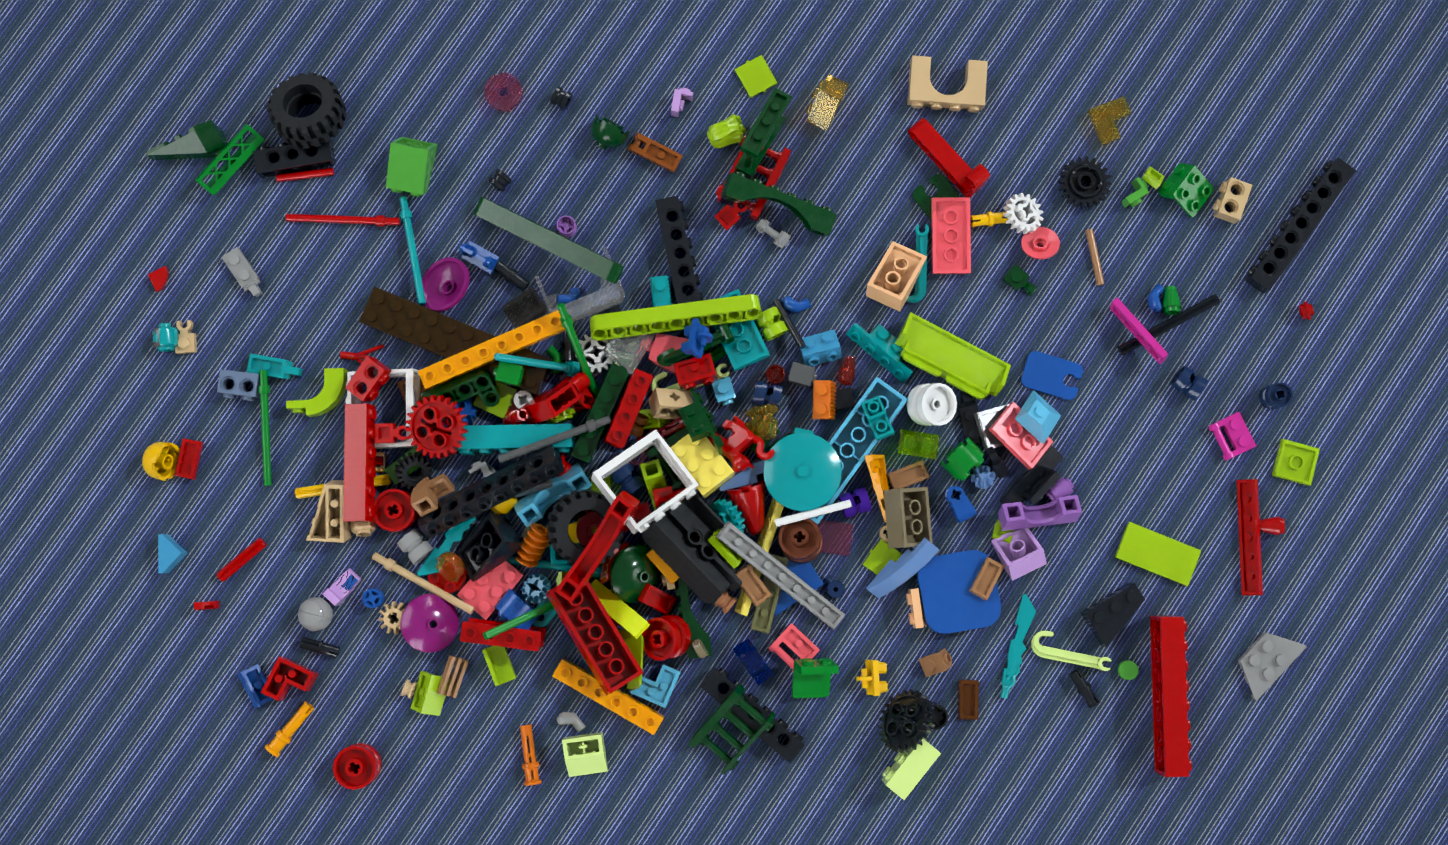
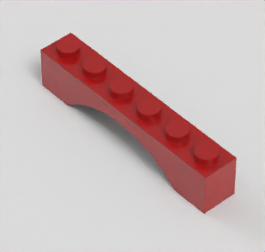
M622 491L617 495L592 539L565 575L555 592L571 603L580 595L639 505V500L626 491Z

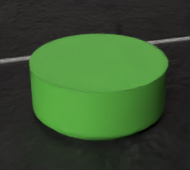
M1124 660L1118 665L1117 671L1121 678L1132 680L1138 675V666L1133 661Z

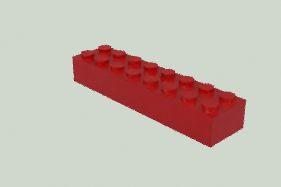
M1173 615L1150 616L1154 768L1156 773L1164 777H1189L1192 763L1189 759L1191 742L1188 739V731H1190L1191 726L1189 719H1187V712L1190 710V703L1187 700L1189 682L1186 680L1188 661L1185 660V652L1188 650V644L1185 640L1187 622L1184 620V617Z

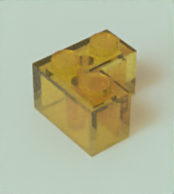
M828 75L826 80L822 79L813 95L815 102L814 104L810 103L806 113L809 116L806 122L827 131L849 84L831 75Z

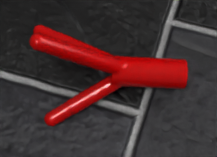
M384 344L359 353L341 351L340 358L356 360L362 364V359L369 356L365 354L384 348Z

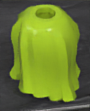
M732 114L725 120L711 125L707 131V136L714 148H723L730 144L741 142L744 137L743 134L747 133L742 124L741 117Z

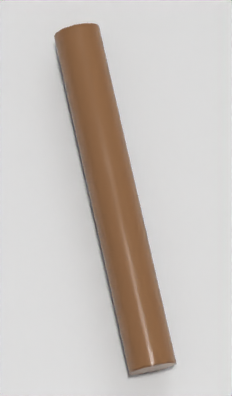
M1088 229L1085 231L1096 283L1097 286L1104 285L1094 232L1093 229Z

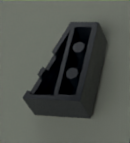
M1127 583L1081 612V615L1099 644L1107 647L1145 601V598L1135 583Z

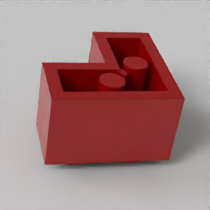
M278 657L260 693L277 701H284L291 685L303 691H310L319 673L286 657Z

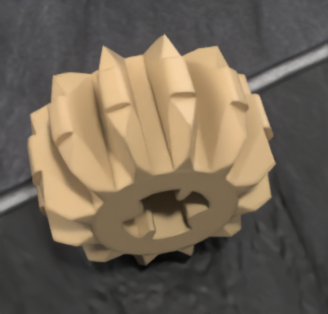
M393 601L391 606L385 604L386 611H379L380 614L384 615V617L378 618V621H384V624L380 627L383 629L388 626L386 631L388 634L393 630L394 634L397 635L399 634V629L401 630L400 620L404 610V603L402 602L398 606L396 601ZM397 613V618H399V621H394L392 615H395Z

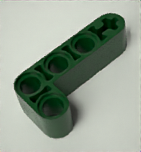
M481 367L435 387L421 396L423 401V397L428 396L430 398V395L438 397L444 393H450L452 395L450 396L451 404L452 402L459 403L479 394L486 406L494 407L500 401V390L490 371ZM485 377L487 380L482 382L478 378ZM467 385L469 386V388L462 389L460 388V386ZM488 393H493V394H495V396H494V397H488L487 394H488ZM430 409L429 415L434 414L432 409Z

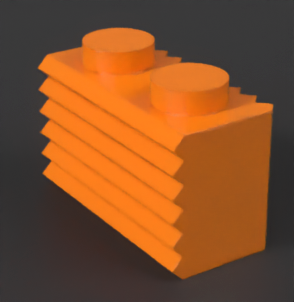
M830 380L813 381L812 419H836L834 417L836 415L834 413L836 411V382Z

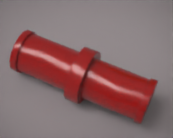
M524 408L513 410L503 418V424L519 425L525 419H528L529 413Z

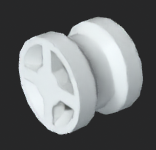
M519 391L514 396V404L520 409L534 398L527 391Z

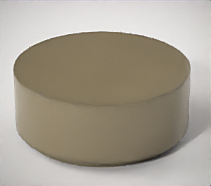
M699 638L692 642L693 648L700 658L703 659L709 655Z

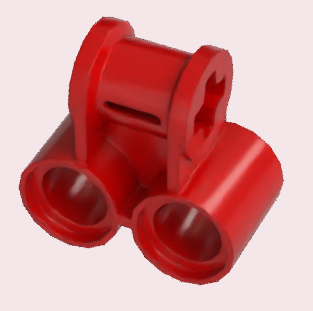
M578 372L573 377H566L557 385L560 386L572 382L581 398L570 406L576 413L593 407L595 400L587 388L590 385V380L586 374Z

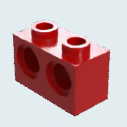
M366 356L345 388L362 402H371L378 396L380 387L389 380V374L392 370L375 357ZM375 368H377L378 374L376 377H374L373 371ZM364 384L367 386L365 393L362 390Z

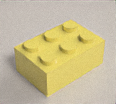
M687 434L670 447L699 484L697 490L704 499L735 475L732 468L718 454L716 448L707 437L692 442L689 434Z

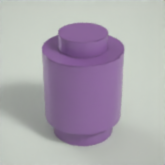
M1061 477L1045 494L1052 502L1058 497L1072 494L1074 492L1072 489L1074 485L1069 478L1064 479Z

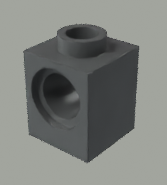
M793 362L787 382L809 388L813 381L816 380L817 373H814V367Z

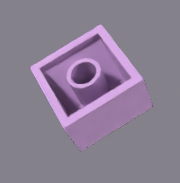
M1029 528L1015 529L1012 533L1008 532L998 539L991 540L1001 564L1005 566L1004 569L1012 581L1047 564L1044 549ZM1011 535L1013 536L1011 543L1003 541V539H1008Z

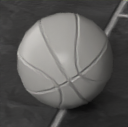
M312 597L305 600L298 610L299 622L309 631L325 629L333 618L331 605L321 597Z

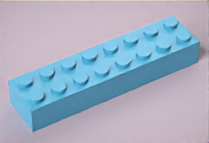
M878 377L873 380L828 442L840 459L842 475L836 493L821 507L834 503L865 460V455H868L878 442L872 433L861 403L879 396L891 423L908 400ZM825 514L810 519L818 525Z

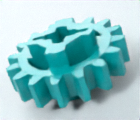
M719 499L709 506L725 524L729 521L744 533L745 525L742 522L745 519L740 517L742 512L737 511V505L732 506V501L727 502L726 499Z

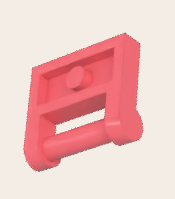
M792 623L768 647L771 652L774 651L792 669L794 668V660L779 646L782 642L801 659H812L820 650Z

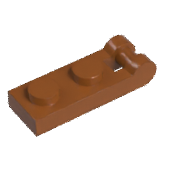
M636 132L635 140L629 145L628 150L675 173L683 155ZM641 143L646 144L644 149L639 148Z

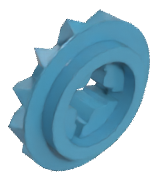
M535 573L528 575V578L523 581V587L521 588L522 597L532 604L541 603L547 598L546 593L551 590V584L549 579L543 574ZM531 585H537L541 591H533Z

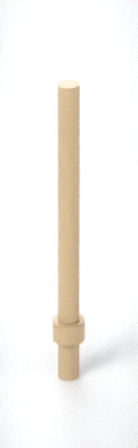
M376 552L372 556L373 560L384 565V568L388 571L400 574L469 614L473 613L475 609L473 606L401 567L395 560L387 559Z

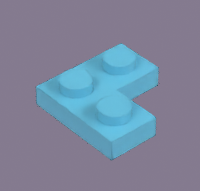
M663 664L656 682L642 676L641 687L636 690L631 689L630 693L666 708L681 671Z

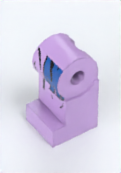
M349 568L323 595L334 606H339L360 583L361 578Z

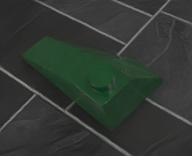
M210 120L188 129L189 133L186 135L175 136L174 141L171 143L163 142L146 151V155L152 160L214 158L228 142L224 131Z

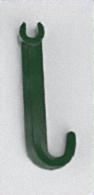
M728 324L722 325L717 329L718 332L712 334L713 341L706 343L703 351L721 343L726 345L735 341ZM671 348L659 354L657 362L659 365L666 367L694 355H686L681 351V348L677 350Z

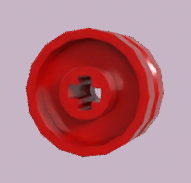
M388 489L380 493L374 500L376 512L373 518L376 524L384 530L391 532L406 531L412 528L418 520L417 511L411 505V494L409 492L399 489ZM396 507L397 510H399L397 514H395L394 509Z
M666 615L647 621L650 626L642 633L644 638L643 650L650 658L663 661L679 657L688 650L691 643V632L683 618L677 615Z
M356 743L346 747L334 759L333 773L335 779L346 789L356 790L364 788L373 782L381 771L382 762L380 754L374 747L365 743Z

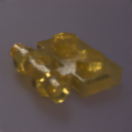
M766 404L762 407L755 406L746 410V416L752 417L751 421L746 422V427L755 435L761 437L762 440L776 438L778 419L773 418V414L778 411V407Z

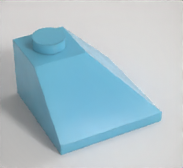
M1032 391L1015 420L1043 444L1061 415L1040 395Z

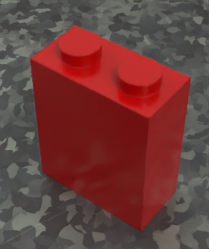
M572 382L545 390L521 408L526 409L529 413L528 419H525L527 424H535L558 416L581 398Z

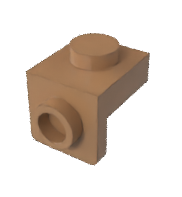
M945 648L918 659L925 677L944 672L952 667L951 655Z

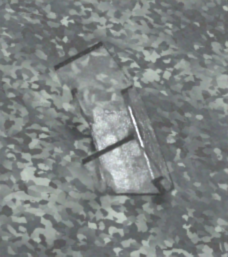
M602 248L605 257L611 260L607 248ZM534 275L549 313L557 311V294L548 296L539 275ZM601 278V290L565 304L566 310L571 315L573 322L575 323L621 304L625 299V292L620 280H618L617 284Z

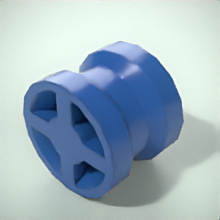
M377 588L366 590L362 596L364 605L369 608L379 607L385 600L384 593Z

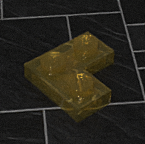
M1124 96L1087 111L1101 145L1121 138L1114 121L1131 114Z

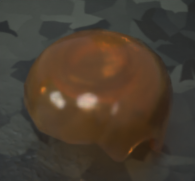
M448 551L442 553L437 558L436 569L446 580L456 582L464 573V563L456 553Z

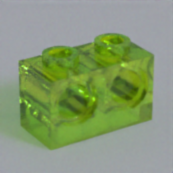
M901 429L898 453L936 459L939 435Z

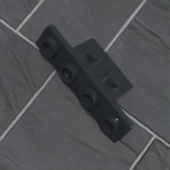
M1050 445L1036 465L1023 474L1002 497L1000 502L1002 504L1023 503L1026 500L1035 505L1061 477L1053 469L1062 461L1063 456Z

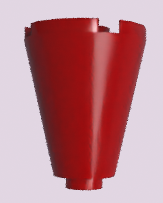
M757 480V483L727 490L733 506L737 505V511L742 512L740 517L745 519L742 522L745 525L744 530L750 533V535L760 534L761 530L764 529L765 484L763 480Z

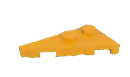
M865 455L872 479V486L875 490L884 522H886L884 490H889L885 456Z

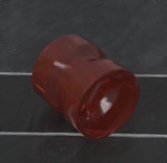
M778 364L768 367L766 371L767 382L771 385H779L783 382L785 377L784 368Z

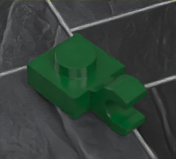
M1016 264L1002 279L1016 292L1021 288L1029 296L1037 289L1035 285L1027 281L1030 276Z

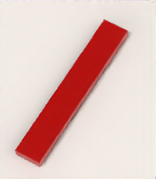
M1258 479L1236 480L1242 595H1263Z

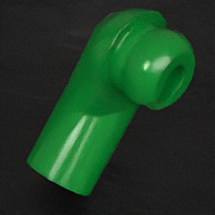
M551 346L546 351L553 359V362L564 363L562 362L561 353L554 346ZM550 369V371L555 375H558L560 372H562L559 370Z

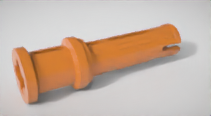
M532 724L519 726L524 756L522 766L526 780L524 786L541 784L542 781L539 779L538 773L540 765L535 757ZM527 736H528L529 751H530L529 753H528V745H527Z

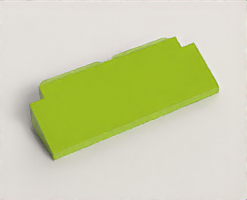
M912 312L908 315L895 342L896 345L903 348L900 356L905 361L935 377L940 376L944 378L950 385L979 400H984L988 394L997 396L1005 386L1011 367L1010 364Z

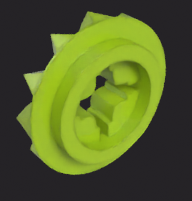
M567 408L558 416L548 419L546 422L547 424H563L572 420L576 412L572 408Z

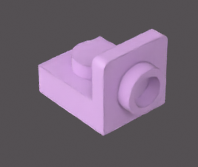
M679 88L674 90L671 116L679 117V112L684 110L685 100L693 101V92L690 89Z

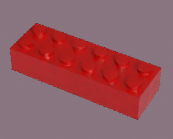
M589 581L572 603L555 592L558 586L546 593V596L606 696L643 674L642 669Z

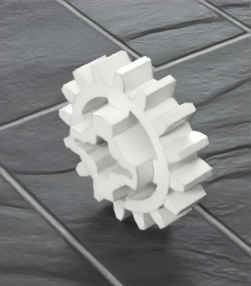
M1023 193L1015 194L1005 202L1007 205L1003 207L1007 211L1003 214L1004 217L1008 218L1006 224L1011 223V230L1016 228L1017 233L1023 231L1024 235L1028 232H1034L1041 226L1040 222L1044 219L1040 216L1043 211L1038 209L1041 205L1035 204L1036 198L1031 200L1030 194H1027L1025 197Z
M585 334L586 340H579L585 358L594 360L595 365L587 362L589 368H591V373H594L595 369L602 373V368L608 371L607 365H612V358L616 356L613 352L617 351V347H612L615 342L613 340H601L607 345V347H602L597 340ZM591 342L590 347L584 350L586 345ZM598 348V350L601 351L598 354V357H595V355L592 354L593 352H595L594 349ZM609 354L607 360L602 363V359Z

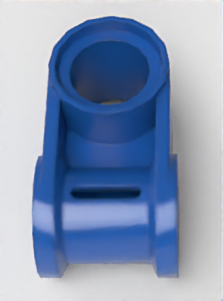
M951 486L946 489L945 499L959 523L977 514L961 487ZM952 490L958 491V494L956 495L957 499L951 498V495L953 494Z

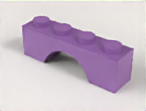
M1078 495L1058 497L1050 503L1039 506H1026L1022 502L1002 504L998 517L1002 531L1077 522L1082 514Z

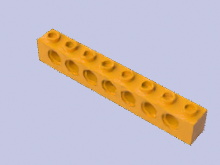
M554 311L419 370L418 374L424 388L432 389L496 361L494 359L495 353L510 355L566 331L561 324L559 311Z

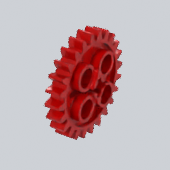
M430 395V398L428 396L423 397V401H416L418 406H411L414 412L407 413L411 417V420L405 421V423L410 425L405 431L411 432L407 439L413 438L414 441L411 443V446L417 444L416 451L423 450V456L430 453V458H434L436 455L438 459L443 458V455L448 457L450 452H457L456 447H462L460 441L466 440L463 434L468 433V430L464 429L468 422H463L462 420L466 415L460 414L463 409L462 407L456 409L457 402L450 404V397L445 399L443 395L438 397ZM430 409L434 411V418H431L429 415ZM447 417L451 419V426H448L446 423ZM423 427L427 429L426 436L422 433ZM440 435L444 437V444L439 441Z

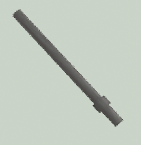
M606 416L595 421L594 419L586 421L584 425L498 455V459L502 463L587 431H596L598 427L610 424V417Z

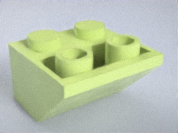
M603 732L564 737L562 739L564 759L569 777L608 772Z

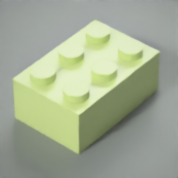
M922 739V746L916 744V750L911 748L910 753L906 751L903 753L899 752L894 758L896 762L893 766H888L882 773L883 778L881 780L903 800L907 798L941 754L925 739Z

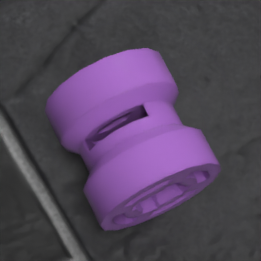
M562 216L558 219L557 229L559 233L566 238L573 237L577 232L574 219L570 216Z

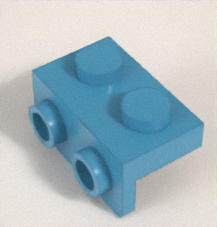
M835 330L802 338L806 345L803 349H800L804 365L810 367L817 366L818 364L842 358L841 346Z

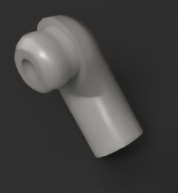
M562 712L556 719L559 725L572 724L577 732L586 727L574 712Z

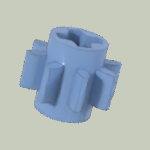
M980 465L973 469L971 482H975V487L986 489L993 485L995 472H991V467Z

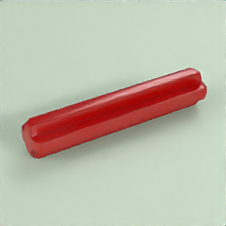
M261 538L254 541L216 574L220 581L227 580L266 547L265 541Z

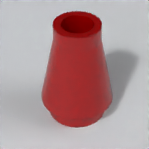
M1278 516L1260 520V532L1278 536L1279 534H1284V518H1279Z

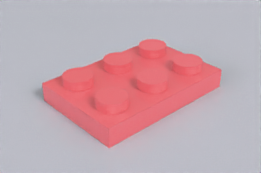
M1012 402L990 427L989 431L1030 470L1036 465L1053 441L1048 437L1045 443L1042 444L1017 422L1015 418L1021 408L1015 402Z
M506 560L477 581L473 582L470 579L457 596L465 603L473 606L474 610L487 620L496 610L495 606L508 589L513 590L524 577V574Z

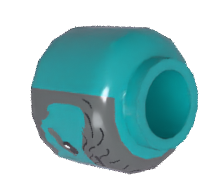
M170 323L159 324V327L154 328L152 331L153 346L158 348L160 352L174 351V348L178 346V329L171 327Z

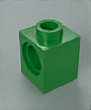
M499 361V365H495L493 376H496L495 380L497 382L520 387L525 368L520 365Z

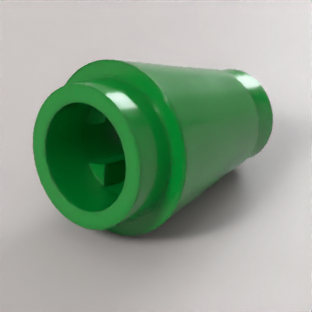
M1167 286L1164 291L1162 310H1164L1165 315L1179 314L1182 306L1176 286Z

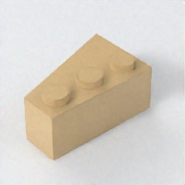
M331 480L324 484L317 505L318 509L312 520V527L306 541L344 543L351 538L350 522L343 521L344 480Z

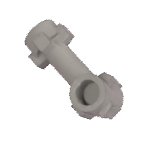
M761 219L756 226L758 232L761 234L765 232L774 238L773 243L779 248L783 249L784 246L786 247L791 236L783 230L778 233L769 226V221Z

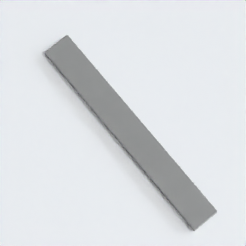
M729 521L717 534L716 537L833 630L844 618L845 614Z

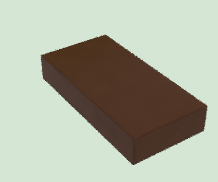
M958 680V719L978 720L979 680Z

